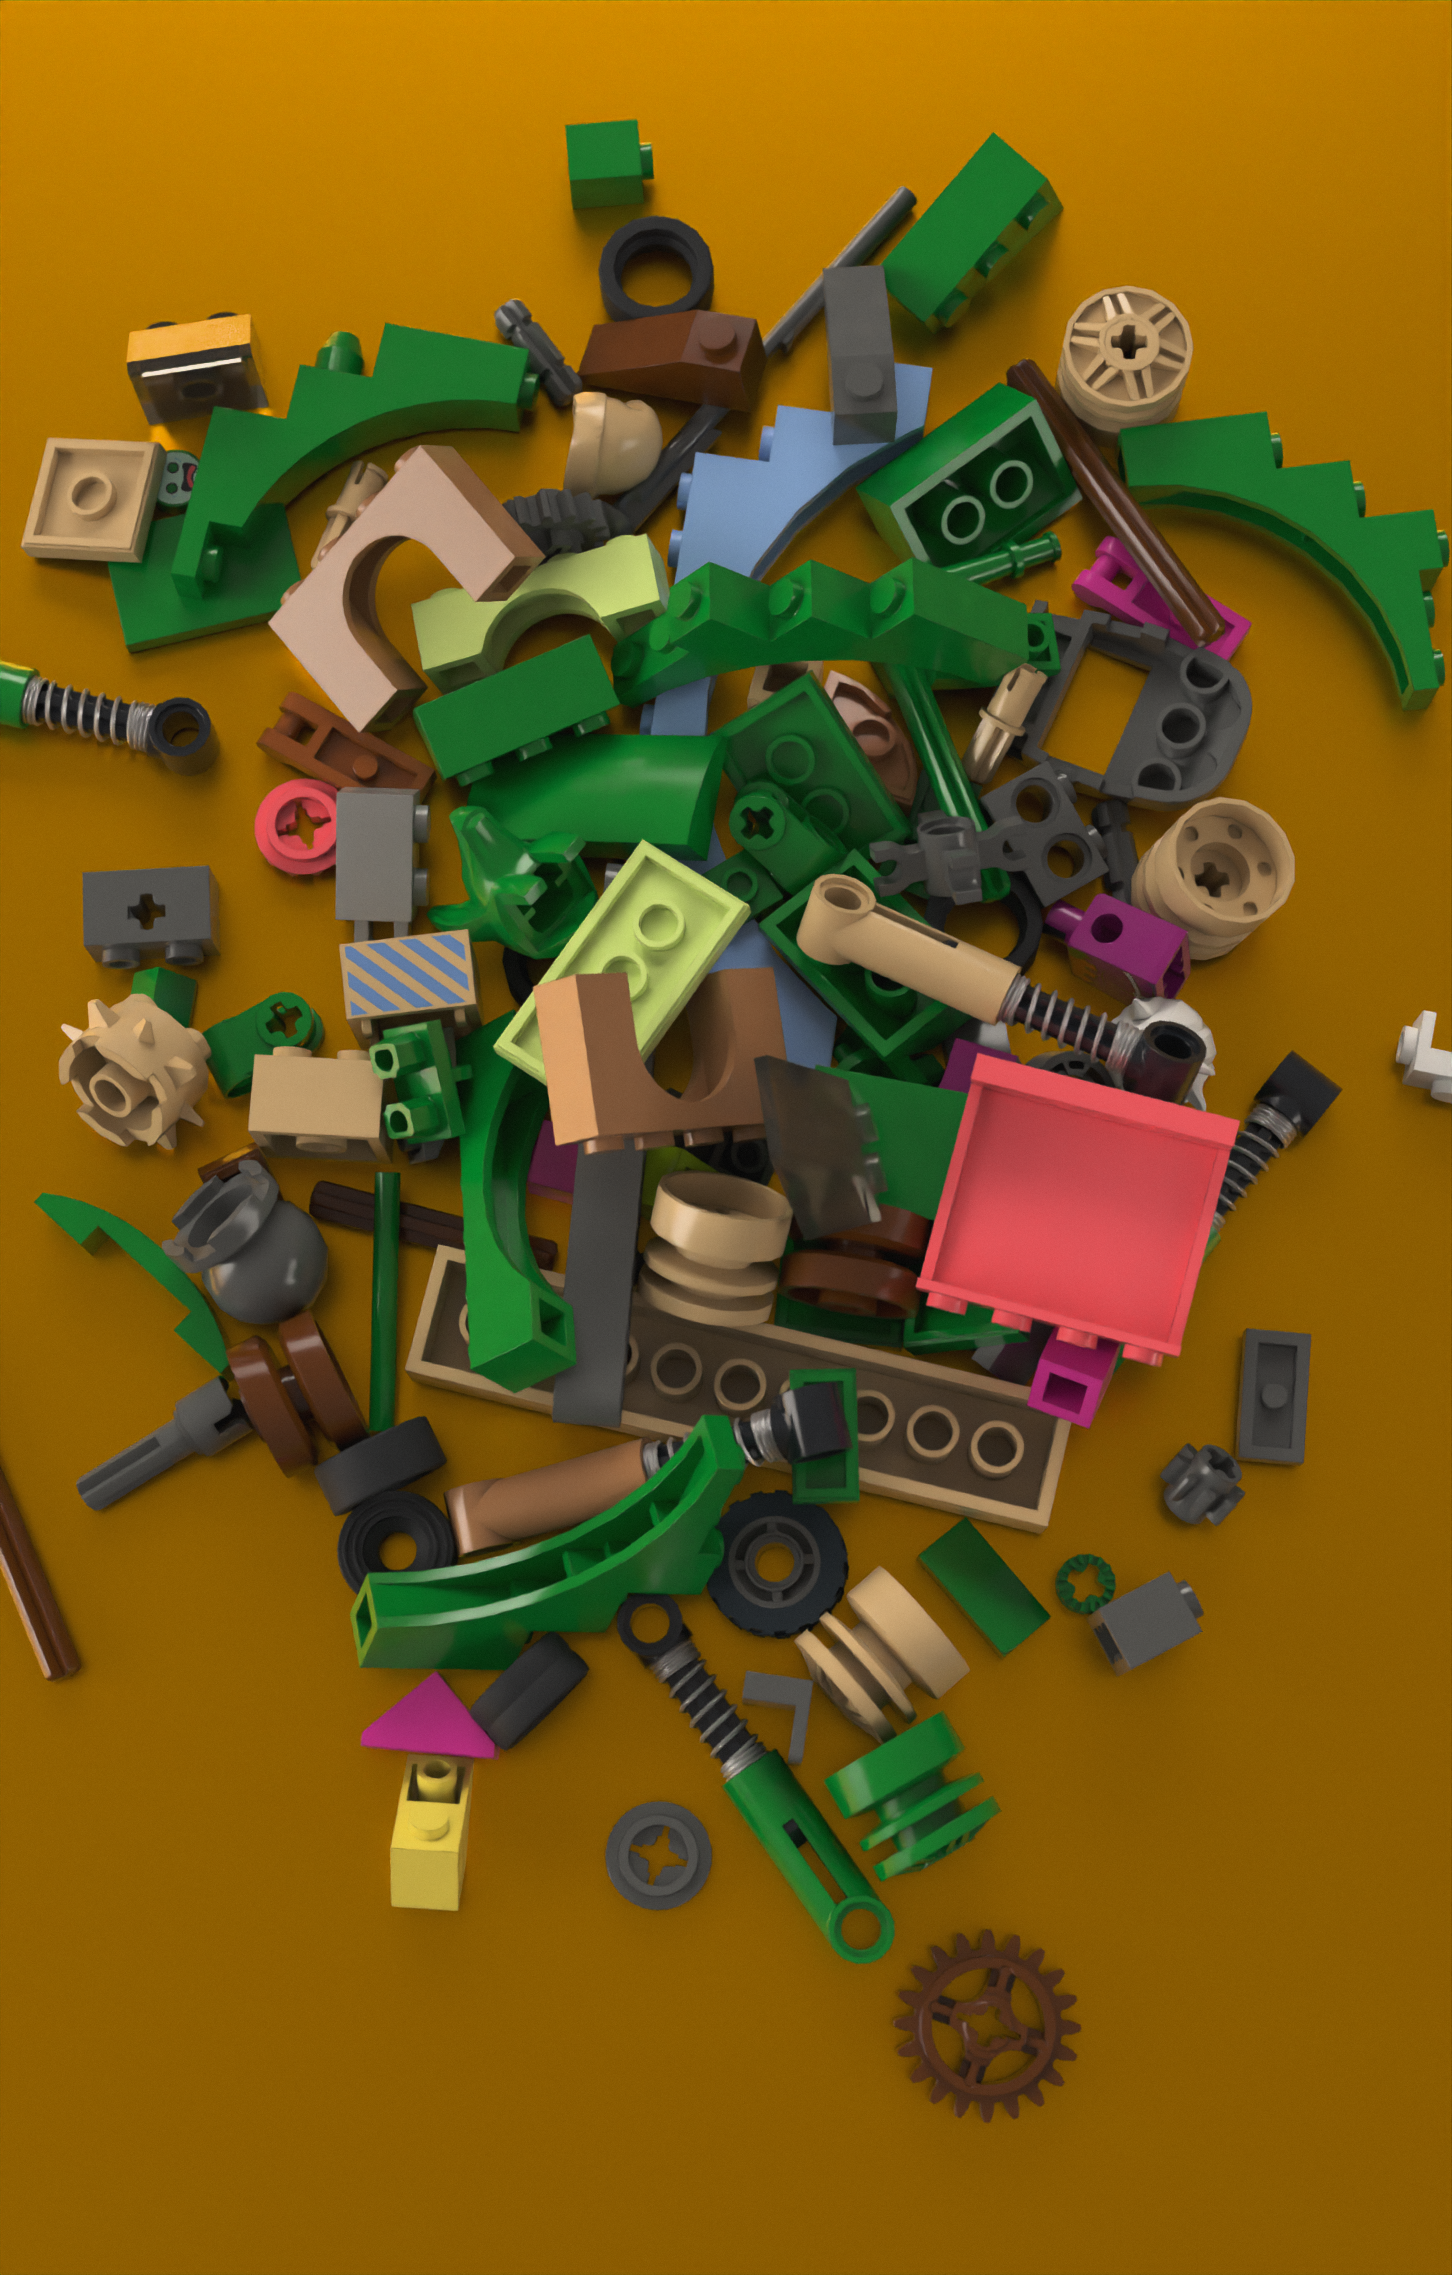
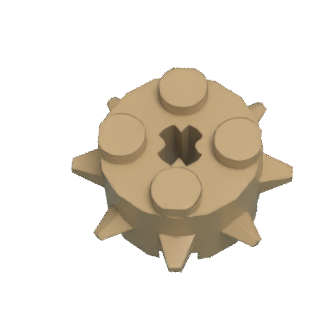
M143 993L131 994L126 1000L113 1005L111 1008H108L99 999L91 1000L88 1003L89 1028L85 1031L63 1023L61 1029L73 1042L65 1049L59 1059V1079L62 1085L71 1080L75 1092L84 1103L76 1112L98 1134L125 1147H128L134 1140L146 1141L148 1146L158 1142L165 1149H174L177 1146L176 1123L180 1119L200 1127L204 1126L205 1122L192 1107L200 1101L208 1089L209 1070L205 1061L211 1056V1048L199 1031L183 1027L169 1013L158 1008L155 1002Z

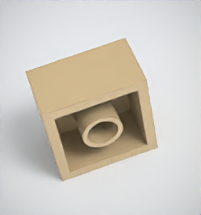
M281 1046L273 1048V1055L255 1054L248 1132L267 1158L392 1164L394 1139L388 1137L383 1113L387 1105L397 1102L393 1078L380 1079L373 1072L370 1055L367 1051L342 1050L337 1053V1059L312 1057V1052L308 1049Z

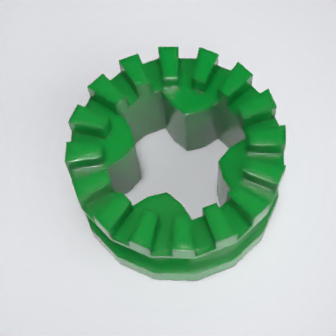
M1079 1554L1067 1560L1058 1571L1055 1580L1056 1595L1061 1604L1069 1611L1080 1615L1093 1614L1099 1608L1107 1605L1113 1598L1116 1589V1578L1110 1564H1107L1104 1559L1093 1554ZM1087 1567L1093 1568L1098 1572L1095 1577V1583L1103 1588L1100 1597L1089 1595L1083 1602H1079L1076 1598H1073L1075 1586L1067 1581L1070 1572L1081 1574Z

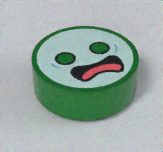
M169 450L166 451L168 454L155 505L168 514L182 515L186 514L200 460L188 451Z

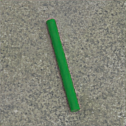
M375 1172L369 1431H385L395 1426L400 1172Z

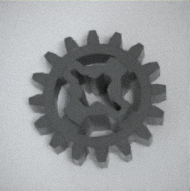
M552 488L540 489L535 495L529 497L519 495L513 497V500L509 499L502 504L546 556L539 565L546 564L550 558L558 554H579L604 546L603 541L610 539L602 501L600 499L592 500L589 492L572 497L570 489H563L562 491Z

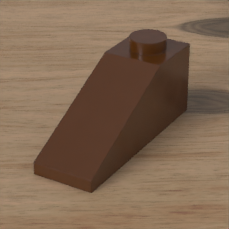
M697 309L594 325L577 375L583 384L751 412L767 363V357L757 319Z

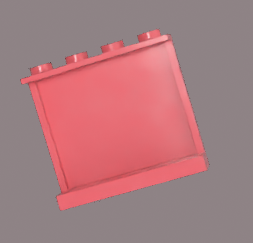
M977 1053L969 1094L921 1275L917 1279L916 1289L929 1293L926 1305L960 1315H965L968 1304L994 1310L991 1320L994 1324L1029 1333L1033 1321L1059 1328L1056 1340L1093 1350L1096 1349L1098 1338L1124 1345L1123 1358L1161 1367L1164 1356L1176 1359L1180 1355V1345L1240 1120Z

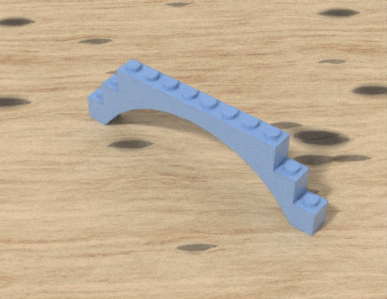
M894 363L898 411L895 442L833 445L831 412L778 405L775 427L763 426L759 461L696 452L692 474L681 473L678 488L677 510L686 511L683 531L672 530L667 566L677 568L674 585L709 561L760 582L797 533L846 491L868 479L923 438L933 368ZM718 675L709 676L668 690L656 696L655 705L644 704L639 735L707 736L709 708ZM714 823L707 861L677 860L700 875L726 860L714 828ZM753 919L741 926L709 973L724 969L773 967L791 1088H797V1086L811 1087L815 1065L831 1067L837 1016L781 960L769 941L760 933L758 924Z

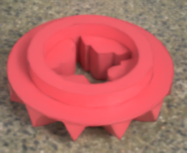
M296 779L281 784L265 797L257 811L254 828L257 844L270 865L276 866L292 877L297 874H312L319 877L324 870L336 864V798L339 791L335 787L316 779ZM303 807L305 815L309 816L312 823H323L322 828L314 831L315 841L312 842L313 849L308 850L306 844H303L299 835L288 836L289 831L298 828L297 818L300 816L297 808Z

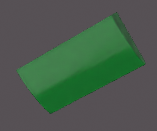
M557 733L549 737L553 748L537 756L518 762L513 752L491 761L495 773L473 782L466 807H484L499 824L528 843L536 841L551 831L580 835L586 843L578 853L580 857L629 859L643 839L675 860L707 861L727 740L723 736L586 734L576 738L575 734Z

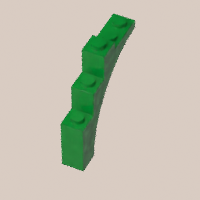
M1267 411L1120 429L1114 451L1117 474L1143 510L1175 509L1218 516L1263 532L1304 556L1342 589L1370 625L1391 667L1402 710L1410 711L1428 708L1439 686H1443L1445 682L1443 654L1440 649H1432L1429 628H1433L1435 623V607L1433 596L1429 590H1432L1443 567H1447L1449 563L1447 534L1445 530H1437L1433 509L1365 517L1366 497L1364 486L1361 481L1353 482L1350 460L1282 468L1283 448L1281 437L1278 432L1270 433Z
M914 557L906 560L871 583L810 559L770 586L709 561L670 587V596L667 604L668 610L613 646L611 670L613 673V689L619 703L631 708H635L668 690L709 676L750 667L799 661L855 660L903 664L946 672L987 685L1029 661L1027 605Z
M702 1415L682 1447L650 1480L612 1508L570 1531L525 1549L471 1564L414 1572L367 1573L350 1611L360 1668L506 1670L517 1660L524 1644L530 1643L534 1631L606 1633L619 1606L627 1600L628 1593L700 1595L712 1572L722 1562L724 1540L721 1531L715 1529V1526L720 1520L722 1508L732 1489L741 1482L745 1469L744 1452L742 1447L735 1442L728 1416Z

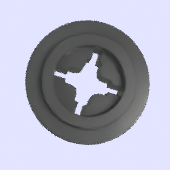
M649 1802L631 1809L617 1821L607 1841L606 1866L615 1888L631 1903L650 1910L671 1909L689 1901L704 1885L711 1868V1843L702 1823L687 1809L669 1802ZM664 1826L670 1827L667 1837L670 1839L669 1850L678 1854V1858L687 1860L688 1863L686 1867L677 1864L675 1867L664 1866L660 1876L656 1875L654 1885L648 1884L650 1877L648 1872L649 1861L640 1857V1853L630 1851L632 1844L640 1847L643 1844L654 1845L658 1836H662Z

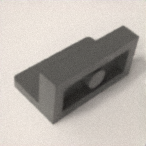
M746 1671L742 1696L743 1705L795 1712L787 1765L801 1766L813 1681Z

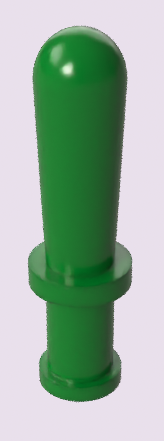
M1048 531L1043 533L1040 538L1019 545L1014 541L1003 543L998 552L940 569L978 585H984L1006 575L1016 579L1024 575L1026 568L1046 561H1059L1062 556V550L1055 533Z

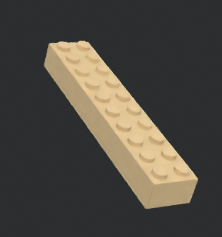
M438 1244L405 1367L406 1373L414 1382L553 1415L555 1375L514 1394L471 1370L468 1354V1304L465 1296L467 1286L465 1250ZM539 1269L553 1290L563 1298L565 1275ZM634 1291L620 1428H603L635 1436L648 1437L649 1439L659 1440L667 1443L669 1437H673L676 1441L684 1440L686 1432H692L702 1415L728 1416L730 1425L733 1426L737 1417L743 1422L751 1420L753 1413L770 1409L773 1404V1397L790 1391V1369L856 1368L859 1490L1037 1534H1042L1048 1527L1071 1422L1027 1406L1032 1387L763 1322L755 1326L726 1327L686 1320L656 1308L644 1300L639 1292ZM786 1459L772 1463L764 1460L761 1465L792 1474V1465H789Z

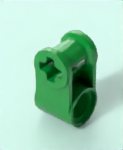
M763 779L750 781L742 786L736 794L729 817L731 835L791 895L795 896L826 870L847 856L848 850L838 836L822 821L811 816L776 783ZM764 807L772 811L769 821L764 818L758 819L755 823L748 820L750 808L755 812L762 810Z
M279 992L269 996L264 1001L241 1014L225 1019L204 1031L202 1035L211 1048V1056L205 1062L224 1098L234 1099L251 1092L255 1054L273 1055V1048L281 1046L300 1047L308 1049L314 1054L324 1040L325 1028L322 1018L302 997L291 992ZM293 1015L297 1019L295 1028L298 1032L288 1038L284 1034L287 1030L284 1020L288 1016Z

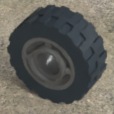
M775 1490L774 1493L759 1491L750 1494V1498L741 1502L738 1499L728 1506L730 1510L723 1517H720L718 1524L715 1526V1529H719L723 1536L724 1555L720 1566L714 1569L707 1582V1590L712 1600L734 1625L755 1636L786 1639L792 1635L802 1634L806 1629L808 1631L813 1630L812 1627L820 1623L819 1618L826 1612L832 1614L833 1608L837 1603H840L845 1592L846 1580H848V1553L838 1526H836L831 1516L816 1504L792 1505V1494H789L786 1490ZM772 1548L786 1549L794 1557V1567L791 1574L778 1582L763 1579L758 1571V1563L761 1556Z

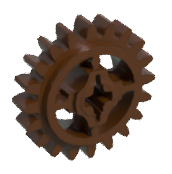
M984 1929L979 1940V1948L972 1950L967 1938L962 1933L955 1934L954 1940L955 1956L949 1957L945 1951L936 1945L930 1947L932 1959L936 1964L934 1971L929 1972L917 1965L911 1966L910 1970L913 1976L921 1983L922 1987L918 1992L912 1990L898 1991L897 1996L906 2004L913 2006V2013L909 2016H900L893 2019V2026L904 2031L913 2032V2039L903 2043L896 2050L899 2056H919L921 2062L914 2067L908 2076L912 2083L923 2081L928 2077L935 2078V2083L931 2087L928 2100L933 2104L938 2103L947 2093L952 2092L955 2094L953 2114L956 2117L961 2118L967 2111L969 2104L972 2101H977L979 2114L984 2123H990L996 2102H1002L1004 2109L1010 2117L1017 2119L1019 2118L1018 2097L1025 2094L1029 2100L1041 2107L1044 2105L1042 2092L1038 2088V2083L1042 2079L1060 2087L1065 2083L1059 2072L1053 2068V2062L1056 2059L1075 2061L1077 2058V2054L1060 2042L1063 2035H1071L1081 2031L1080 2024L1061 2018V2011L1074 2005L1077 2002V1998L1073 1994H1054V1986L1062 1980L1065 1973L1061 1968L1049 1970L1042 1975L1040 1974L1038 1968L1045 1954L1042 1948L1038 1947L1032 1950L1024 1959H1021L1018 1954L1020 1950V1936L1012 1934L1005 1942L1003 1949L999 1951L995 1948V1939L992 1931ZM991 1968L987 1983L984 1984L981 1992L973 1998L962 2001L941 1995L943 1990L960 1975L976 1969ZM1016 1977L1029 1989L1036 2001L1040 2014V2031L1022 2024L1013 2013L1011 1991ZM988 2006L996 2007L995 2019L1004 2024L1006 2029L1016 2032V2036L1010 2037L1001 2034V2036L989 2035L985 2044L977 2043L978 2032L969 2026L967 2021L957 2018L956 2015L958 2013L972 2016V2014L984 2015ZM932 2019L949 2025L960 2036L963 2046L962 2060L957 2073L944 2063L936 2049L932 2034ZM1013 2050L1032 2055L1029 2061L1011 2076L997 2081L982 2082L986 2068L989 2067L991 2061L1000 2053Z

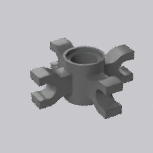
M942 809L917 814L919 843L902 846L891 841H881L869 844L870 856L875 863L887 860L897 861L896 869L891 875L873 878L874 888L879 897L898 894L913 882L923 881L924 891L927 894L937 897L952 896L957 905L983 901L980 887L982 885L981 869L997 867L1009 872L1030 869L1029 857L1023 850L1011 853L1002 852L1003 844L1008 838L1026 835L1025 823L1019 816L1003 818L995 822L987 830L976 832L973 819L962 816L947 817Z

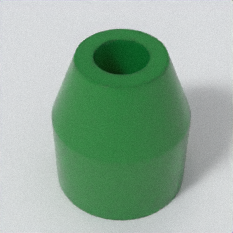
M337 331L332 333L318 351L315 367L363 376L365 362L360 340L349 332Z

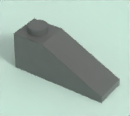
M884 265L822 268L833 445L895 442L898 411L894 352Z

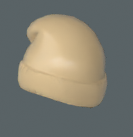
M581 392L573 396L574 430L566 463L563 489H570L572 497L589 492L591 499H595L599 495H616L627 491L647 479L657 466L663 444L662 427L654 410L641 400H630L627 403H623L618 399L607 397L606 394L599 392Z

